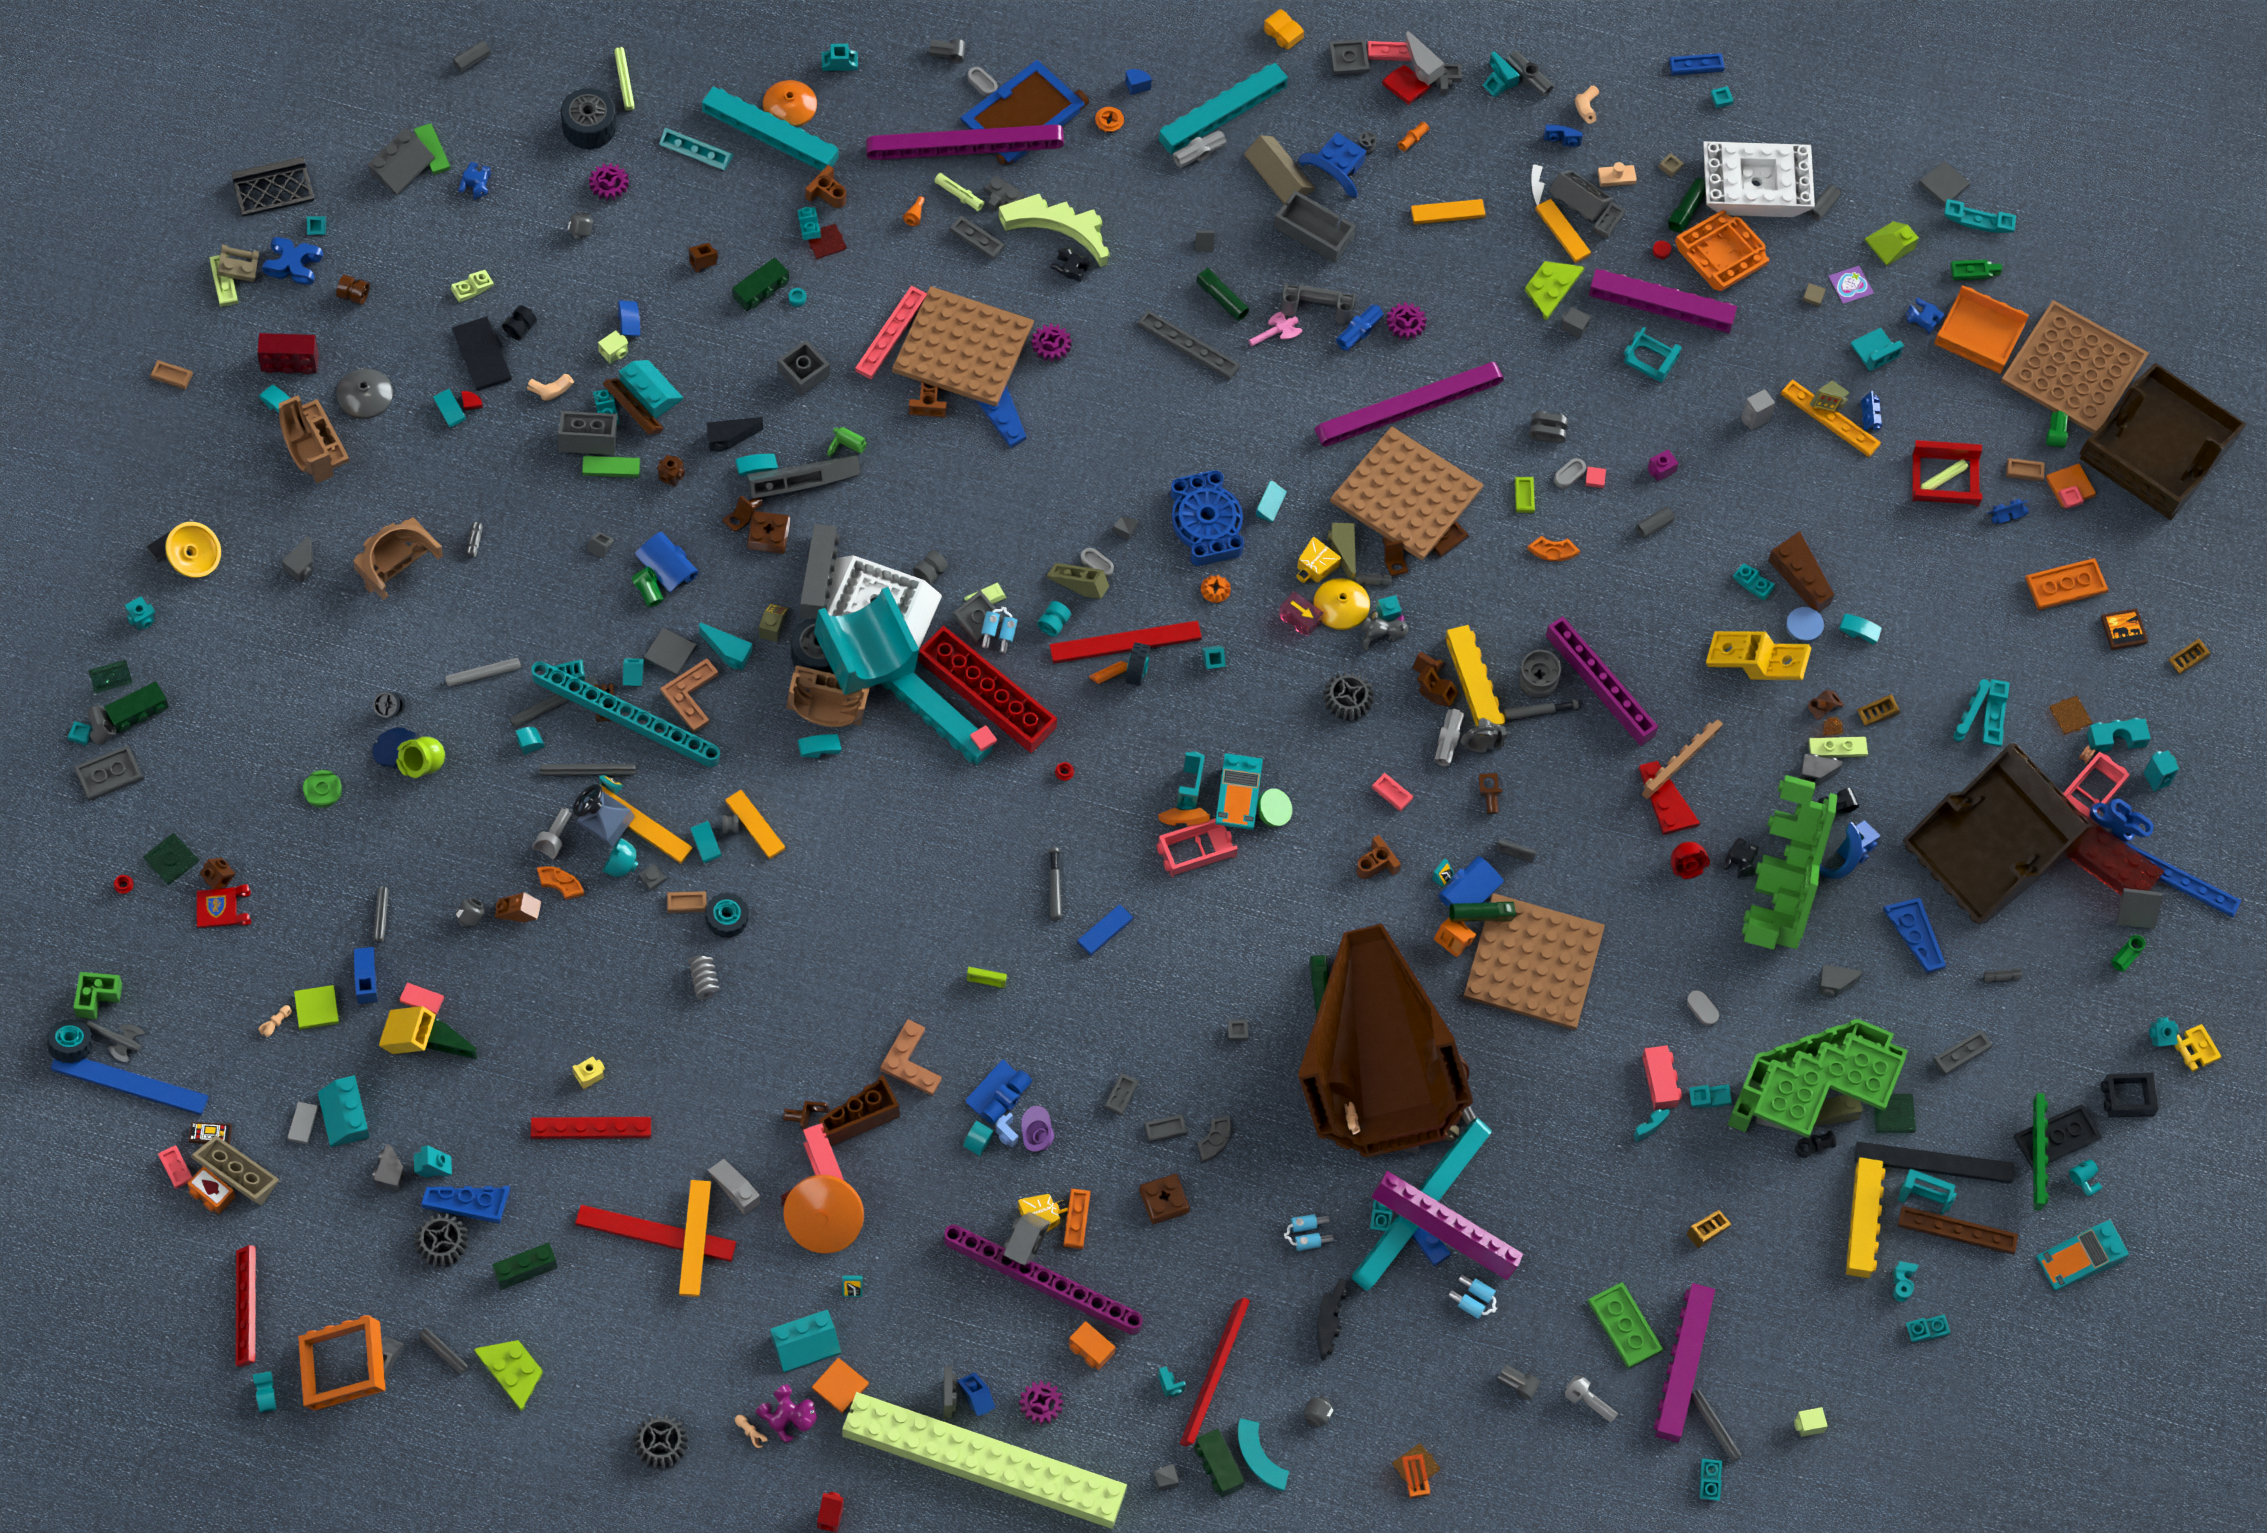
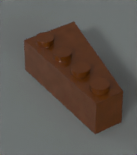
M1800 531L1771 551L1768 561L1810 608L1819 613L1831 605L1834 593Z
M881 1075L877 1078L876 1082L871 1085L868 1084L863 1088V1091L856 1096H851L847 1099L846 1103L842 1106H837L820 1118L818 1122L819 1124L822 1123L826 1138H828L830 1146L899 1118L900 1108L884 1075Z

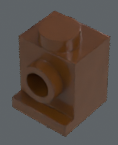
M710 243L689 248V263L696 273L700 272L702 268L717 265L718 252L716 249H713Z

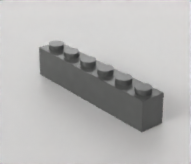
M814 524L800 603V617L817 619L819 609L826 608L828 611L829 601H826V598L830 599L831 587H828V585H832L833 574L830 573L835 570L833 558H837L838 547H835V545L839 546L840 534H837V526Z

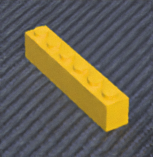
M1469 625L1448 629L1445 640L1475 725L1479 726V719L1485 718L1491 723L1503 726L1505 724L1504 715L1499 712L1498 698L1493 695V685L1491 680L1487 678L1485 663L1482 664L1481 650L1479 647H1476L1474 631L1470 630Z
M1859 1157L1856 1163L1845 1275L1870 1278L1872 1272L1876 1271L1877 1260H1874V1253L1877 1254L1879 1242H1876V1235H1879L1880 1223H1877V1220L1882 1212L1879 1198L1882 1199L1884 1187L1881 1186V1180H1884L1885 1168H1882L1883 1161Z

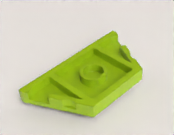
M1545 261L1526 285L1525 292L1532 298L1536 308L1541 310L1546 321L1583 273L1584 267Z
M519 1340L476 1348L474 1350L475 1354L520 1411L524 1410L529 1396L532 1395L536 1383L539 1382L543 1374V1370Z

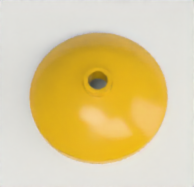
M185 522L176 526L167 537L165 550L168 561L180 574L190 578L204 577L215 570L221 558L220 543L213 531L207 526L197 522ZM186 551H189L191 556L187 555Z
M1336 578L1323 583L1318 588L1314 596L1313 607L1318 619L1326 626L1337 630H1348L1357 627L1365 620L1369 613L1370 600L1365 589L1357 582L1345 578Z

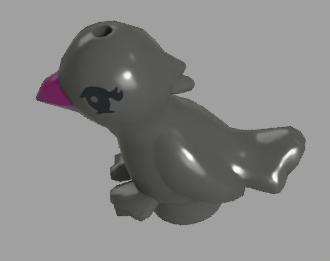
M1374 612L1371 618L1367 616L1361 626V630L1366 632L1365 637L1360 642L1362 649L1367 651L1372 640L1379 639L1385 635H1389L1388 640L1392 639V641L1404 638L1409 628L1404 621L1403 614L1397 619L1388 622L1378 618V612Z

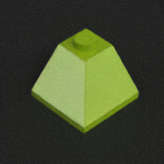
M1893 221L1866 237L1865 241L1885 265L1888 266L1916 248L1919 237L1907 224Z

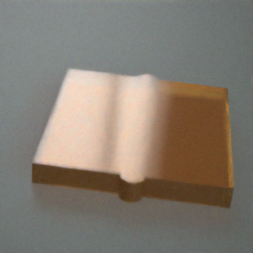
M2077 695L2066 700L2062 699L2061 702L2049 706L2064 735L2076 730L2080 731L2081 728L2092 724Z
M1421 1443L1392 1462V1465L1399 1472L1400 1478L1404 1479L1412 1490L1441 1470L1433 1460V1455L1429 1454Z

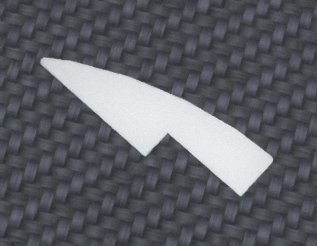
M1533 165L1532 191L1536 205H1539L1545 184L1539 182L1543 167Z

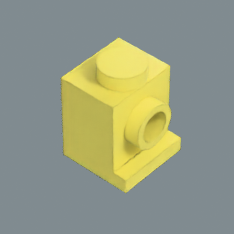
M591 1057L577 1066H572L573 1074L583 1090L604 1078L603 1070L605 1068L600 1059L596 1061L594 1057Z

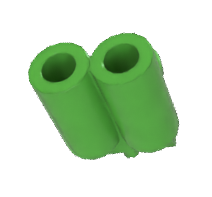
M835 427L833 429V433L836 436L829 446L827 452L829 457L834 455L840 443L860 454L864 451L867 445L864 437L844 427L839 429Z

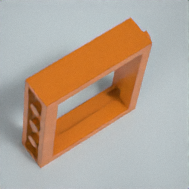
M364 1315L359 1317L358 1320H346L340 1325L325 1326L322 1330H311L306 1332L305 1335L298 1336L303 1406L315 1411L385 1391L380 1321L372 1318L370 1315ZM365 1330L369 1380L316 1394L313 1344Z

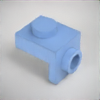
M1009 1113L1007 1116L1003 1115L996 1122V1133L1003 1144H1008L1013 1148L1018 1144V1135L1009 1127L1013 1122V1115Z

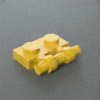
M2203 1024L2185 1031L2184 1036L2186 1039L2183 1041L2177 1035L2175 1048L2178 1052L2180 1051L2184 1058L2183 1062L2186 1066H2189L2192 1072L2199 1069L2195 1063L2197 1061H2200L2204 1067L2221 1059L2222 1056ZM2188 1046L2192 1047L2193 1051L2195 1052L2194 1055H2191L2187 1049Z

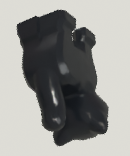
M1071 247L1058 250L1059 255L1057 259L1066 261L1063 267L1053 263L1051 268L1063 274L1066 278L1081 282L1084 276L1083 272L1089 266L1090 258H1083L1078 254H1074Z
M1741 838L1735 841L1723 865V869L1727 870L1731 867L1732 863L1739 864L1738 879L1754 874L1755 870L1752 867V863L1759 848L1751 844L1748 850L1744 849L1743 845H1745L1746 841Z

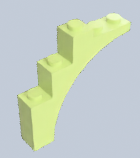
M1040 193L999 207V219L1005 231L1024 227L1055 230L1074 238L1085 246L1095 257L1100 267L1107 265L1110 254L1108 248L1102 244L1103 240L1100 234L1102 220L1099 215H1096L1094 209L1075 215L1073 208L1069 207L1067 201L1048 207L1046 200H1042Z

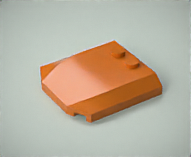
M1724 210L1681 233L1675 239L1678 251L1715 290L1723 291L1769 263V257L1767 258L1765 253L1766 247L1761 239L1741 218L1737 216L1733 218L1727 215Z

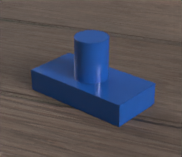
M1418 1228L1411 1236L1434 1267L1451 1256L1450 1251L1443 1242L1424 1229Z

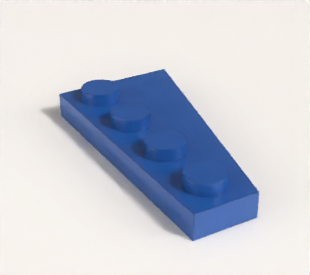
M1007 385L997 407L976 400L1010 448L1026 440V434Z
M1921 898L1884 906L1883 911L1925 972L1930 973L1945 969L1944 958Z
M464 1186V1188L454 1189L453 1187H426L421 1205L424 1209L500 1224L509 1196L510 1186H503V1188H493V1186L472 1188V1186Z

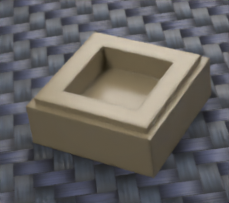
M1669 153L1659 163L1658 168L1670 177H1673L1684 166V163Z
M1809 283L1802 301L1820 307L1826 289Z

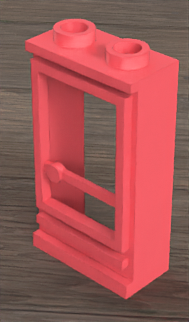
M2101 752L2093 758L2063 793L2090 823L2093 821L2089 815L2090 809L2071 794L2077 789L2092 800L2093 804L2100 803L2098 799L2093 798L2079 787L2091 771L2096 768L2116 783V786L2101 802L2107 804L2130 776L2124 767L2118 766L2108 755Z
M1216 818L1202 824L1192 825L1161 835L1156 847L1159 855H1163V865L1166 872L1169 871L1171 877H1174V875L1230 857H1236L1238 848L1231 843V832L1227 831L1225 826L1215 825ZM1208 833L1215 850L1214 853L1207 855L1202 847L1201 838L1198 837ZM1195 837V842L1198 843L1203 856L1175 865L1168 845Z
M822 1123L804 1129L803 1132L807 1142H804L803 1145L815 1175H831L844 1181L828 1138H826V1133H824Z

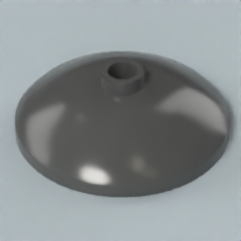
M369 368L357 369L345 375L339 382L336 393L337 401L341 409L352 417L359 419L373 418L382 414L390 406L393 399L392 384L383 373Z

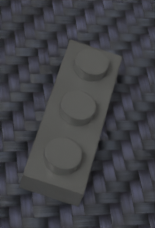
M960 216L950 227L951 233L992 260L1005 248V244L963 216Z
M1980 1030L1937 1055L1933 1061L1945 1076L1989 1050L1993 1045L1984 1032Z

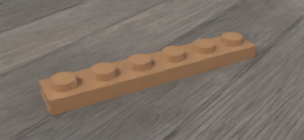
M1718 719L1713 724L1709 722L1702 730L1703 733L1701 735L1698 733L1694 736L1690 746L1686 744L1679 751L1680 755L1678 757L1674 755L1667 763L1668 766L1666 768L1662 767L1655 774L1657 777L1654 780L1650 778L1644 784L1645 790L1642 796L1646 799L1651 797L1719 732L1723 723Z

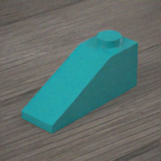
M700 622V636L725 664L733 669L738 668L743 671L752 654V643Z

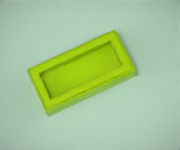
M1515 477L1516 513H1534V477Z
M968 967L967 981L1005 988L1007 974Z

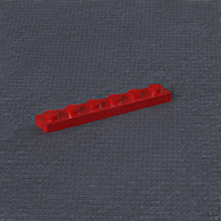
M651 1117L531 1118V1139L651 1138Z
M251 1245L236 1250V1366L245 1367L254 1363L256 1356V1247Z

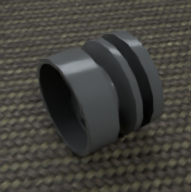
M1535 650L1525 656L1519 676L1520 687L1525 694L1532 698L1540 699L1554 693L1558 686L1561 671L1558 658L1546 650Z

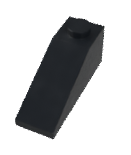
M763 417L708 422L709 450L721 452L730 449L763 430Z

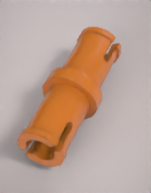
M1423 121L1420 122L1418 126L1413 130H1409L1407 135L1397 143L1398 148L1405 152L1412 144L1420 141V137L1429 131V126L1425 122L1423 123Z

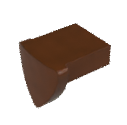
M1420 652L1412 668L1421 673L1426 665L1432 666L1436 674H1438L1445 662L1440 659L1436 661Z

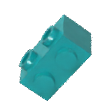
M2169 750L2164 752L2158 751L2151 756L2143 774L2155 792L2172 784L2179 771V767L2177 766L2176 758L2170 754Z

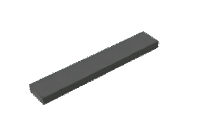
M1147 310L1138 321L1137 326L1228 380H1231L1240 368L1239 363L1150 310Z

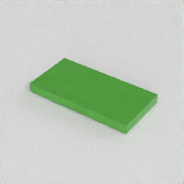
M1623 1282L1588 1299L1587 1302L1628 1369L1663 1351L1662 1346Z

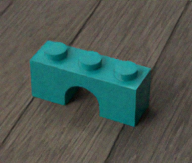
M2132 718L2128 721L2114 720L2104 724L2097 722L2090 725L2086 733L2090 749L2096 750L2095 753L2110 752L2114 745L2113 737L2123 738L2127 743L2128 749L2147 747L2151 739L2145 718Z

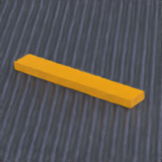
M1793 379L1781 391L1783 397L1867 457H1870L1880 446V441L1838 411L1832 412L1809 405L1815 395Z
M600 784L603 792L629 808L634 814L635 818L627 828L678 863L682 864L693 851V847Z
M691 1180L679 1296L700 1297L711 1181Z

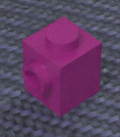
M1668 449L1650 458L1647 468L1649 474L1658 482L1674 474L1679 463Z

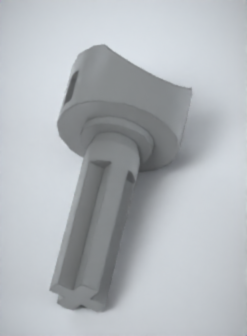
M568 808L560 810L548 832H540L532 845L533 850L548 855L552 860L556 858L562 847L559 836L572 814Z
M1575 1375L1566 1386V1398L1573 1404L1582 1399L1584 1403L1611 1423L1618 1413L1588 1391L1590 1382L1583 1376Z

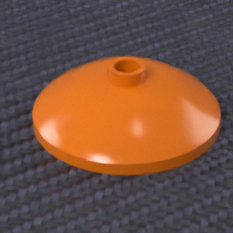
M795 80L775 83L766 91L763 97L764 112H769L774 117L785 120L794 127H799L809 122L817 109V99L813 90L806 84Z

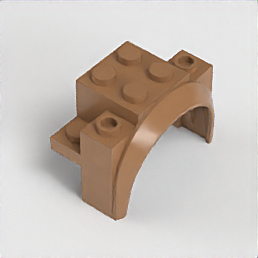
M297 395L279 403V421L287 448L298 468L312 475L316 484L333 477L334 468L350 462L318 399L302 405Z
M412 517L401 524L395 525L392 523L389 526H385L376 535L368 538L363 544L364 553H359L353 560L354 569L364 579L366 589L370 593L375 591L384 600L388 597V594L385 592V582L428 551L439 560L443 557L442 546ZM405 542H412V543H411L410 546H408Z
M796 665L789 688L786 709L794 710L805 720L821 726L843 727L850 724L861 726L870 687L844 695L834 674Z

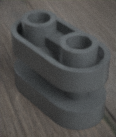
M1537 411L1532 414V426L1529 431L1530 438L1557 444L1565 442L1567 434L1565 430L1568 428V419L1563 414H1550L1544 411Z

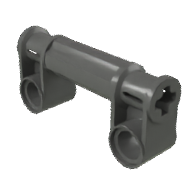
M1284 282L1281 312L1286 316L1295 315L1300 300L1333 305L1337 307L1335 314L1336 322L1346 325L1352 319L1356 293L1346 294L1339 290L1334 291L1303 286L1301 284L1296 286Z

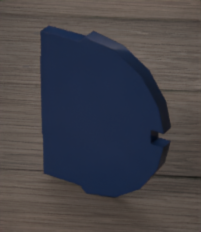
M396 727L381 734L377 739L378 744L374 743L372 749L376 762L383 767L388 766L396 769V759H398L399 753L397 748L401 743L414 739L416 733L408 731L406 728Z

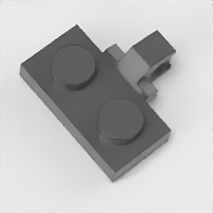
M1444 64V74L1434 81L1436 86H1440V95H1447L1448 86H1452V82H1462L1461 64Z
M996 175L985 186L984 190L990 195L991 200L988 202V208L992 211H995L1000 204L1006 205L1025 197L1023 192Z

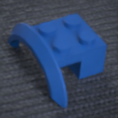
M1336 132L1317 155L1313 153H1303L1300 155L1298 161L1302 166L1313 165L1326 171L1341 184L1348 196L1358 197L1356 187L1347 175L1350 172L1355 174L1363 165L1366 156L1365 149Z
M1865 820L1856 826L1850 822L1845 829L1847 837L1836 851L1846 860L1845 864L1838 869H1828L1820 864L1819 874L1829 879H1840L1850 874L1858 863L1863 864L1869 858L1867 854L1877 847L1878 844L1876 842L1881 836Z

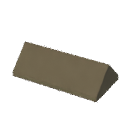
M1260 135L1244 153L1247 160L1283 204L1286 205V201L1294 191L1306 196L1315 190L1313 184L1274 137Z
M214 1136L191 1156L195 1161L261 1206L279 1182L277 1177L218 1136Z

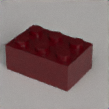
M259 333L257 354L261 371L267 373L284 372L288 374L293 372L304 374L317 373L319 352L316 335Z

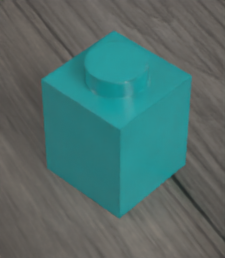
M1396 595L1378 600L1376 612H1378L1380 619L1388 622L1401 616L1402 610Z

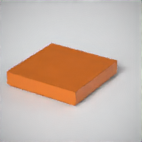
M2079 463L2046 475V480L2062 508L2065 506L2058 494L2060 490L2077 486L2083 500L2095 497L2096 495L2094 488Z
M837 1358L812 1386V1390L843 1414L852 1404L856 1392L862 1393L868 1387L869 1382L840 1358Z

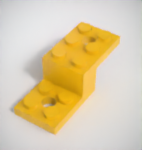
M1715 631L1706 665L1708 667H1743L1751 680H1803L1811 647L1809 644H1774L1767 632ZM1732 647L1730 651L1725 652L1726 649ZM1792 659L1791 663L1784 665L1785 662Z

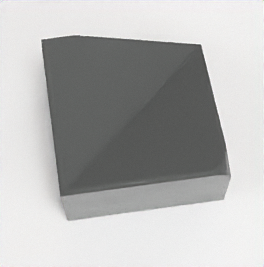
M1121 517L1114 524L1112 532L1129 540L1138 526V520Z
M1174 1464L1153 1471L1158 1491L1178 1487L1179 1481Z

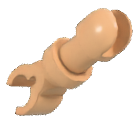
M283 1006L276 1016L273 1015L270 1021L262 1024L258 1029L261 1035L265 1034L266 1037H269L273 1033L275 1026L282 1024L281 1021L292 1013L290 1006Z
M1349 1102V1106L1345 1104L1346 1120L1349 1130L1352 1129L1354 1135L1360 1132V1126L1357 1121L1358 1115L1355 1112V1106L1352 1102Z
M737 1415L735 1423L745 1430L746 1436L751 1437L755 1447H763L759 1443V1438H761L762 1442L768 1441L767 1437L757 1432L756 1427L750 1425L744 1415Z

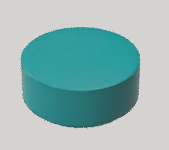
M794 288L790 290L788 301L792 306L801 307L806 303L807 295L803 289Z

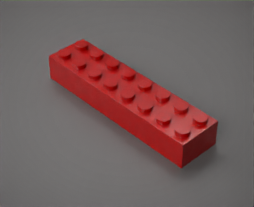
M942 626L919 649L918 662L1030 753L1057 728V717L945 626Z

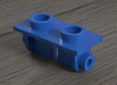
M1871 391L1861 399L1862 422L1864 431L1873 428L1874 431H1879L1882 427L1881 415L1875 413H1880V399L1878 396L1873 395V391Z
M2021 499L2010 501V505L2004 507V504L1993 506V511H1989L1988 514L1993 513L1992 522L1994 524L2009 521V513H2011L2012 519L2024 517L2029 511L2027 506L2024 507L2023 503L2028 502V500L2021 502Z

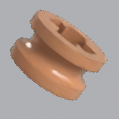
M2088 745L2080 755L2079 760H2084L2087 765L2096 750H2091Z

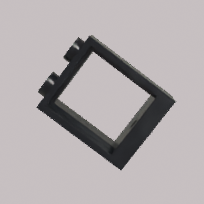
M2154 1073L2107 1074L2101 1082V1091L2105 1093L2104 1110L2107 1111L2108 1118L2155 1116L2159 1110ZM2142 1083L2145 1105L2117 1106L2114 1084Z

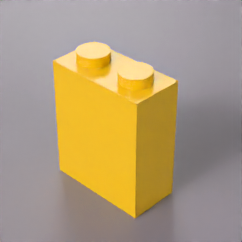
M423 1006L390 1010L379 1046L391 1054L424 1051L436 1014Z

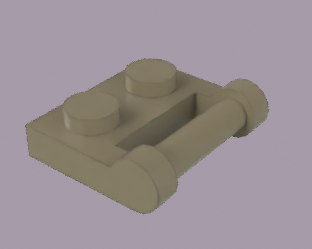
M222 244L217 275L254 282L259 251L253 250V252L234 249ZM226 254L251 259V262L227 258Z

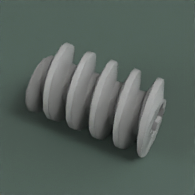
M694 956L688 962L692 972L691 976L695 986L696 998L700 1000L711 998L720 990L719 986H714L718 983V980L714 979L716 972H713L715 965L711 964L713 963V958Z

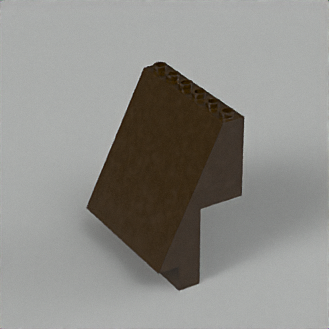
M2154 363L2129 387L2114 414L2087 439L2079 452L2081 454L2080 459L2172 521L2237 440L2246 423L2157 363Z
M2010 743L1963 791L1948 793L1902 841L1906 844V849L1919 858L1918 862L1931 871V876L1944 885L1943 889L1946 893L1956 898L1958 906L1967 910L1970 914V919L1976 924H1984L2083 842L2081 838L2094 826L2016 743Z

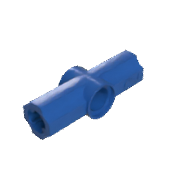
M1372 304L1360 316H1355L1349 323L1348 328L1336 338L1339 347L1342 350L1348 351L1357 341L1365 339L1371 332L1372 327L1383 318L1384 313L1378 305Z

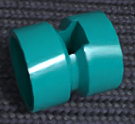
M1051 601L1045 613L1037 621V626L1045 634L1056 637L1062 630L1063 625L1071 617V612L1062 603Z

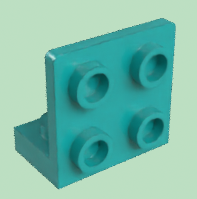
M1878 328L1851 342L1852 348L1870 372L1899 358L1904 348L1901 341L1891 342L1882 328Z

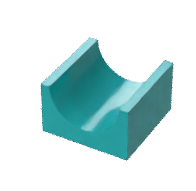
M889 587L881 589L880 594L870 604L847 615L831 616L826 608L818 610L814 634L844 695L915 671L919 648Z

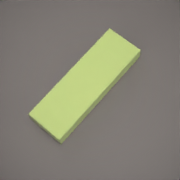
M220 255L209 257L220 307L238 304L233 278L217 275Z

